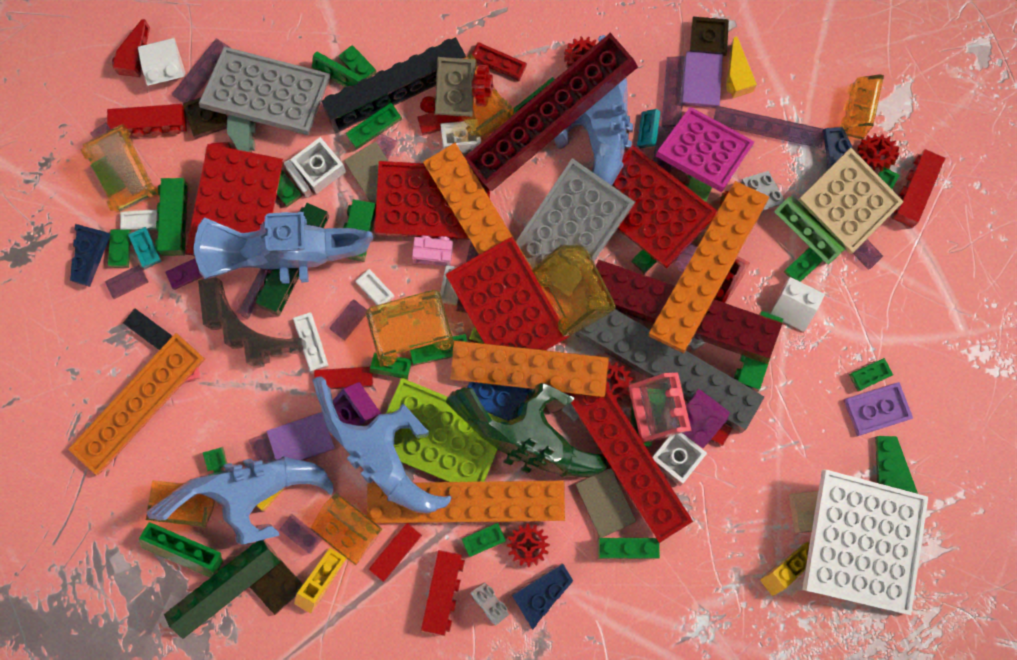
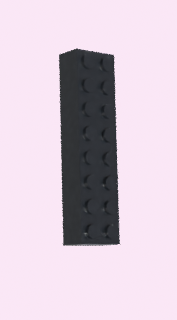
M457 38L446 39L436 47H429L419 55H412L402 63L398 62L385 71H378L375 76L364 78L356 85L347 86L337 94L326 96L321 102L335 133L369 118L390 103L395 106L435 87L438 57L466 59V55Z

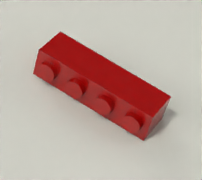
M182 104L107 109V130L115 138H124L131 135L142 137L145 134L155 136L162 135V133L180 134L181 132H187L186 112Z
M924 149L921 154H916L912 163L915 166L913 170L910 169L906 176L908 182L899 193L903 203L894 211L893 220L911 228L919 223L946 159L945 157L927 149Z
M438 550L421 631L444 636L446 632H450L452 620L449 619L450 611H455L457 601L453 597L455 591L459 592L461 580L458 579L459 571L463 572L465 564L462 555Z

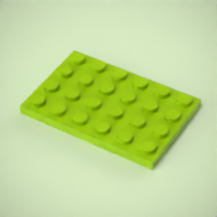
M401 378L386 414L397 411L404 404L429 431V435L426 438H416L410 428H402L395 432L394 447L401 463L447 482H485L498 449L487 442L457 415L446 403L448 396ZM489 414L491 419L495 422H506V420Z

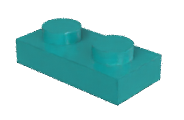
M658 109L647 110L641 113L637 146L641 149L656 146L661 112Z
M146 227L128 234L143 269L162 262Z

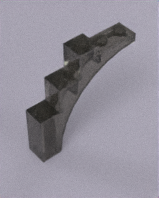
M219 278L198 280L203 325L210 328V330H219L223 327L224 343L231 347V349H240L244 345L246 363L253 366V368H261L265 364L270 363V355L271 357H280L283 355L282 353L290 352V354L301 353V350L307 349L306 341L302 338H275L250 329L231 309L225 295L223 282Z

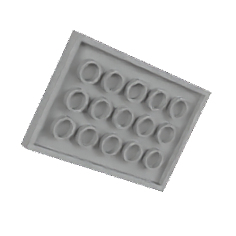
M224 47L199 105L200 108L309 135L330 81V74Z
M572 158L516 240V243L533 271L570 297L636 202Z

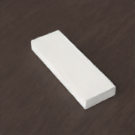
M312 313L293 318L310 372L329 367Z

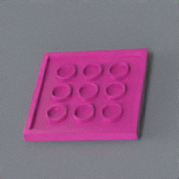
M689 107L657 151L656 157L722 193L755 141Z

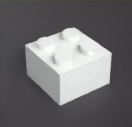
M321 137L290 159L299 174L316 194L346 172L343 163Z
M683 433L669 436L653 455V459L664 474L681 486L706 456L707 452Z

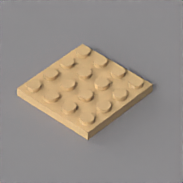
M852 148L848 149L798 199L850 254L854 253L903 203L900 197Z

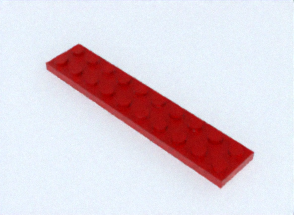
M606 386L605 397L564 392L574 397V400L571 402L572 406L659 543L694 522L608 387Z

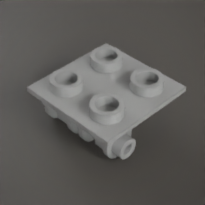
M769 171L741 179V184L770 196L762 213H764V210L781 205L785 201Z
M483 583L471 592L472 598L480 605V608L484 610V613L487 614L486 616L495 626L509 615L505 604L497 599L492 587L486 583Z

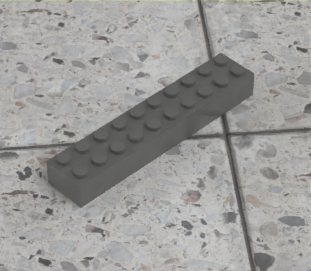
M597 298L595 299L576 330L575 335L647 378L663 373H678L684 400L688 401L699 388L730 412L725 424L740 433H743L748 428L765 398L763 395L687 351L683 354L649 337L650 329ZM668 381L659 384L666 389H670Z

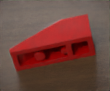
M145 19L140 20L117 49L116 55L112 59V67L118 75L140 77L142 67L138 47L147 45L150 26Z
M739 256L736 258L715 296V300L724 303L728 302L750 262Z

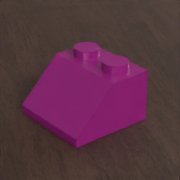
M360 382L344 388L333 399V405L339 420L346 424L367 426L381 414Z

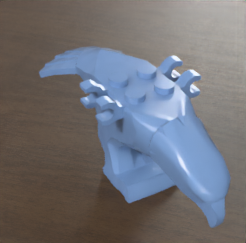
M605 35L599 36L598 41H601ZM627 78L554 138L558 149H562L569 144L568 132L575 126H583L588 131L594 153L592 172L610 185H613L624 166L622 163L624 149L627 148L629 150L632 146V141L629 140L628 133H626V130L630 133L633 132V124L630 123V116H628Z
M303 212L269 213L265 216V222L260 225V230L249 233H240L204 217L198 225L195 236L194 256L199 273L204 279L223 275L238 268L280 269V281L282 284L290 283L289 268H299V278L301 283L309 282L308 267H318L328 261H336L366 252L370 242L373 240V233L354 228L325 229L307 225Z
M322 377L313 379L328 431L350 454L347 457L350 464L355 469L359 466L362 467L364 471L360 474L367 483L374 481L387 495L388 501L418 513L429 514L438 509L445 508L450 503L451 496H435L423 491L409 479L404 471L394 447L395 432L402 428H410L416 438H426L429 435V431L404 404L393 413L379 414L367 426L346 424L339 420L333 405L331 389L326 385V380Z
M282 456L281 459L267 462L246 459L243 460L245 465L243 467L241 464L233 465L228 463L223 465L225 471L190 479L173 491L171 495L155 504L146 513L149 519L166 520L184 502L197 494H202L222 506L223 520L234 529L236 534L235 540L238 544L242 545L280 536L279 532L271 524H261L258 527L251 524L249 515L257 504L276 494L284 487L296 484H312L322 488L331 495L333 493V483L328 478L325 470L312 462Z

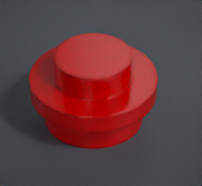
M432 96L424 97L420 102V109L426 113L434 112L435 98Z

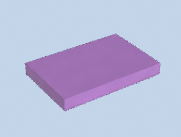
M686 52L682 105L719 108L722 54Z
M900 382L844 400L857 436L913 419Z
M322 412L267 430L276 460L281 459L282 456L305 460L335 449Z

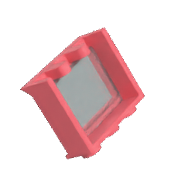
M663 373L628 385L638 433L642 442H654L691 431L678 373Z

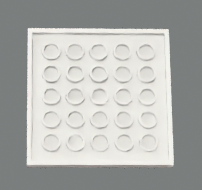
M822 470L802 590L911 615L928 497L834 471Z

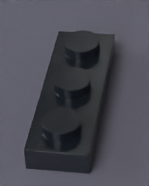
M136 308L123 322V324L158 350L172 337L171 334Z

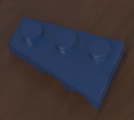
M843 127L825 128L823 130L828 169L848 149L852 148Z
M75 224L76 239L73 241L75 254L72 258L70 281L90 287L111 234Z
M563 563L511 594L532 630L573 582Z

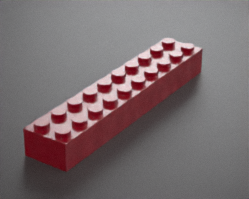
M610 32L465 156L467 163L484 185L493 191L638 68L635 60Z
M598 259L585 292V298L590 302H594L597 298L621 313L654 324L675 285ZM714 299L693 338L768 364L783 323Z

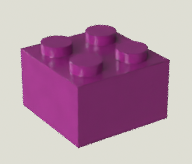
M698 388L685 404L691 431L683 432V434L701 448H704L727 421L730 412ZM675 417L671 425L679 428L677 418Z

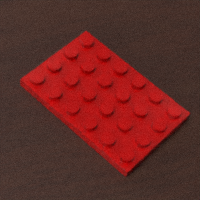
M207 144L185 252L186 255L194 256L195 236L198 225L204 217L240 233L260 230V225L265 222V216L274 212L283 159Z
M632 145L623 155L622 163L624 166L612 186L636 203L617 229L667 269L717 216L718 211Z
M379 161L375 235L429 236L431 238L443 236L450 239L470 240L423 163ZM474 172L480 184L482 185L488 197L490 198V189L484 185L481 179Z
M513 237L506 239L445 274L484 344L547 350L570 337Z

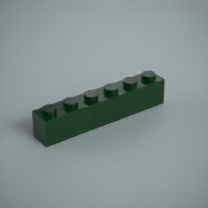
M306 203L305 207H302L299 211L303 212L307 225L324 228L329 219L327 211L309 203ZM289 268L290 283L282 284L280 281V269H273L271 274L268 273L264 280L265 286L256 295V304L260 308L280 316L299 279V268Z
M265 540L253 543L174 607L170 608L164 614L169 627L182 639L187 637L278 565L281 561L275 551Z

